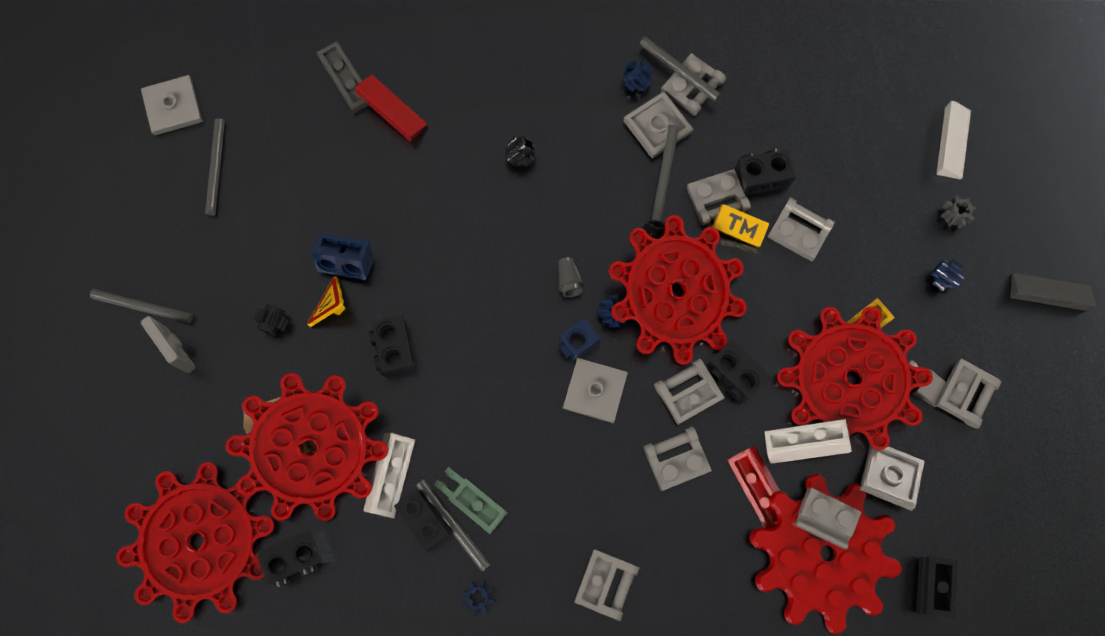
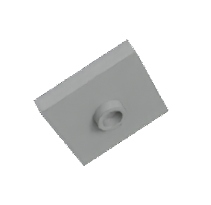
M189 75L141 88L151 132L154 136L203 122L194 85Z
M662 92L629 113L623 120L651 158L664 151L669 125L679 127L676 143L693 131L691 125L665 92Z
M150 316L141 320V325L169 364L186 373L196 369L191 359L181 347V341L174 333H171L166 326Z
M577 358L563 409L614 424L628 372Z
M870 445L860 490L912 511L916 507L925 461L889 446L884 450H876Z

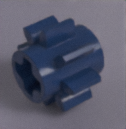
M645 60L641 61V63L631 61L623 70L624 85L632 92L635 88L640 91L647 89L653 80L651 76L653 71L650 70L652 67Z
M954 258L948 262L943 259L931 273L935 277V281L932 284L942 291L948 287L954 290L965 278V274L962 273L964 265Z
M608 295V299H602V303L599 305V318L603 323H609V328L620 327L621 323L627 322V320L623 322L616 321L611 314L613 305L624 300L620 299V295Z
M484 580L480 582L479 587H475L473 582H469L471 590L469 592H461L463 596L467 597V602L462 607H472L473 616L476 614L477 609L480 608L484 614L488 613L485 606L487 603L495 604L493 599H489V594L494 591V588L486 590L484 588ZM481 590L482 596L486 599L485 602H480L477 606L474 604L475 599L471 598V594Z

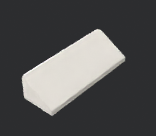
M950 101L945 107L936 175L962 179L971 110L955 101Z
M846 419L764 431L770 463L850 453L852 451Z
M384 433L382 441L387 445L388 453L384 459L376 461L371 480L372 489L366 498L364 511L395 519L397 510L394 505L400 500L415 439L394 433Z

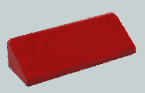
M373 75L355 86V93L410 142L427 126L425 121Z
M753 446L727 461L764 528L770 529L777 523V514L770 506L769 498L772 493L780 490L757 448Z

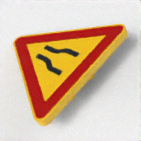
M335 276L330 282L307 322L308 326L312 327L332 313L340 315L346 308L343 306L345 301L342 298L338 277Z

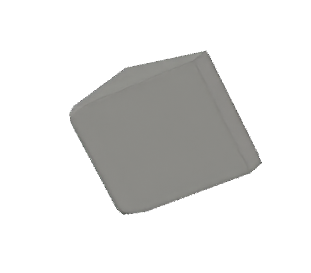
M930 370L933 375L931 384L926 387L914 388L912 394L937 407L935 404L946 382L934 371Z

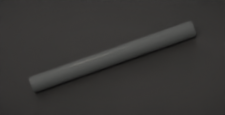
M645 36L641 40L640 45L714 102L720 98L721 93Z
M215 119L205 208V214L210 216L216 215L225 120Z
M669 125L651 220H662L679 129L676 125Z
M92 289L90 292L91 299L189 324L193 319L192 313L98 289Z
M426 480L420 481L416 487L483 572L490 566V563Z

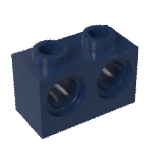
M321 232L311 252L318 272L362 280L367 279L374 262L370 241Z

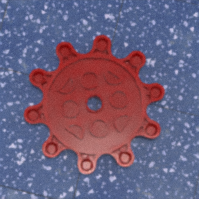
M671 215L666 219L664 235L659 239L652 238L642 228L632 230L629 240L636 252L635 259L630 263L616 261L610 265V277L615 281L623 283L626 288L625 299L614 304L612 307V317L619 322L633 319L639 323L641 333L637 339L636 346L641 353L649 354L654 351L660 342H667L672 347L676 362L685 365L691 362L693 358V345L698 340L706 341L714 350H722L727 345V336L721 328L722 319L727 315L734 317L743 316L747 310L745 301L732 295L729 288L731 281L742 275L744 266L739 259L733 258L724 261L717 256L715 249L719 242L720 234L716 228L707 227L699 237L691 238L684 231L683 220L677 215ZM674 283L682 286L683 293L680 297H675L673 294L672 285Z
M871 306L866 307L862 311L859 321L852 324L845 322L836 308L826 307L820 314L823 324L820 334L811 336L801 330L792 331L788 337V342L800 354V362L795 367L782 368L777 374V380L783 387L796 388L802 394L800 405L795 407L791 414L793 422L803 426L813 420L830 422L846 419L849 436L852 433L859 432L868 438L869 444L874 449L884 450L890 443L887 426L891 421L900 420L909 426L918 425L922 421L923 414L910 401V392L916 387H926L933 381V375L929 369L914 367L907 361V352L917 342L915 333L904 329L895 335L885 334L880 328L881 312ZM850 371L857 372L861 378L860 383L857 385L848 383L847 373Z
M287 373L280 381L282 395L276 402L268 403L258 396H249L244 400L242 409L253 420V429L246 435H234L226 441L225 446L229 454L245 457L251 465L249 472L238 480L237 490L244 496L253 495L260 490L269 491L274 497L271 514L277 520L283 521L288 519L297 505L309 504L314 509L317 519L329 521L335 515L334 500L338 494L348 492L357 498H365L371 493V483L363 477L362 467L368 461L382 460L387 456V445L383 441L371 440L365 434L366 425L378 415V407L371 401H365L355 407L347 405L342 398L346 387L345 380L339 375L328 377L324 386L319 391L311 392L304 388L299 375ZM312 440L316 444V449L312 453H304L300 449V445L305 441Z
M205 462L199 466L195 480L188 485L180 484L176 476L169 471L161 472L155 481L159 491L157 502L152 506L133 503L126 508L124 513L125 519L137 527L139 536L134 544L122 547L118 551L116 560L122 567L138 566L144 572V580L135 591V600L140 605H149L158 596L168 595L174 604L173 617L179 623L190 621L193 618L197 603L203 599L211 600L221 613L232 612L237 605V598L233 591L235 581L240 577H249L254 580L264 577L258 560L253 553V545L258 538L270 535L274 529V521L271 517H253L247 512V502L253 495L244 496L240 494L237 490V483L229 489L219 486L217 482L218 468L214 463ZM199 533L205 541H203L200 548L194 549L191 546V538Z
M813 474L806 480V489L813 488L861 511L853 535L849 538L847 549H842L794 526L793 524L797 520L798 511L803 499L795 501L783 491H775L769 498L770 506L777 514L776 525L770 529L755 528L750 533L751 544L756 548L765 550L770 556L768 568L759 572L755 578L756 586L763 592H769L778 588L786 592L788 604L784 611V617L788 623L798 625L803 622L805 616L810 611H818L825 619L826 629L832 634H840L846 628V612L850 607L858 606L870 616H877L882 612L883 603L875 592L876 581L881 577L896 578L902 571L900 562L895 558L886 556L881 549L883 538L894 531L895 522L888 515H880L876 518H870L865 515L863 502L866 498V492L860 490L861 484L852 483L847 487L843 495L835 497L828 492L823 476ZM825 545L830 546L834 550L830 561H825L821 556V550Z

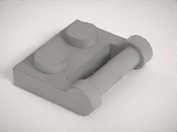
M692 53L682 63L702 80L704 77L709 79L708 84L714 89L717 86H721L726 80L725 75L721 71L714 70ZM676 72L661 89V93L665 92L672 101L692 115H697L701 110L700 106L708 98V96L700 91L693 100L688 99L687 97L696 87Z
M734 169L687 184L686 189L702 226L710 224L711 220L716 219L720 209L719 207L707 211L705 209L706 206L735 197L736 202L727 206L743 213L751 209L750 202L744 194Z
M790 197L770 231L768 238L813 261L835 221L830 218L827 220L800 206L796 203L797 200ZM790 212L821 228L819 234L789 218Z
M961 358L956 361L935 405L963 420L968 426L979 429L983 422L981 417L994 390L999 389L1001 381ZM982 382L984 387L972 412H969L967 408L979 383Z
M701 359L692 362V366L669 379L654 383L657 393L663 399L677 425L724 399L723 394ZM698 374L702 380L675 396L672 397L669 390Z
M693 426L685 429V432L654 445L649 443L643 446L661 492L712 471ZM689 442L692 450L659 463L658 454Z
M594 549L574 602L621 621L623 616L621 610L634 575L637 576L640 568ZM619 568L624 572L610 608L603 604L616 569Z

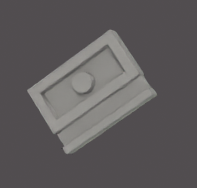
M808 488L798 511L797 520L794 521L793 525L842 549H847L849 538L853 535L861 511L813 488Z

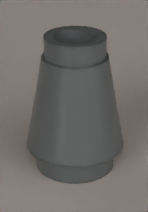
M565 257L558 261L559 291L563 293L564 297L580 295L583 292L584 282L573 262V258Z

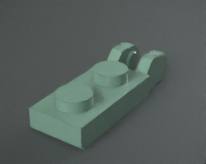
M448 467L445 470L447 476L460 484L453 493L442 481L437 480L434 485L449 497V501L491 535L507 515V512L469 480L463 479Z

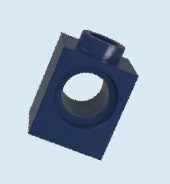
M584 318L559 335V342L561 344L558 347L566 358L570 356L573 361H576L577 358L582 357L598 346L600 337L587 319ZM574 336H580L584 339L585 343L580 347H575L571 344L570 340Z

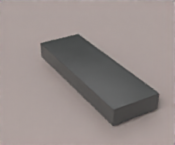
M338 41L316 52L353 114L368 106L355 93V86L362 82V79Z

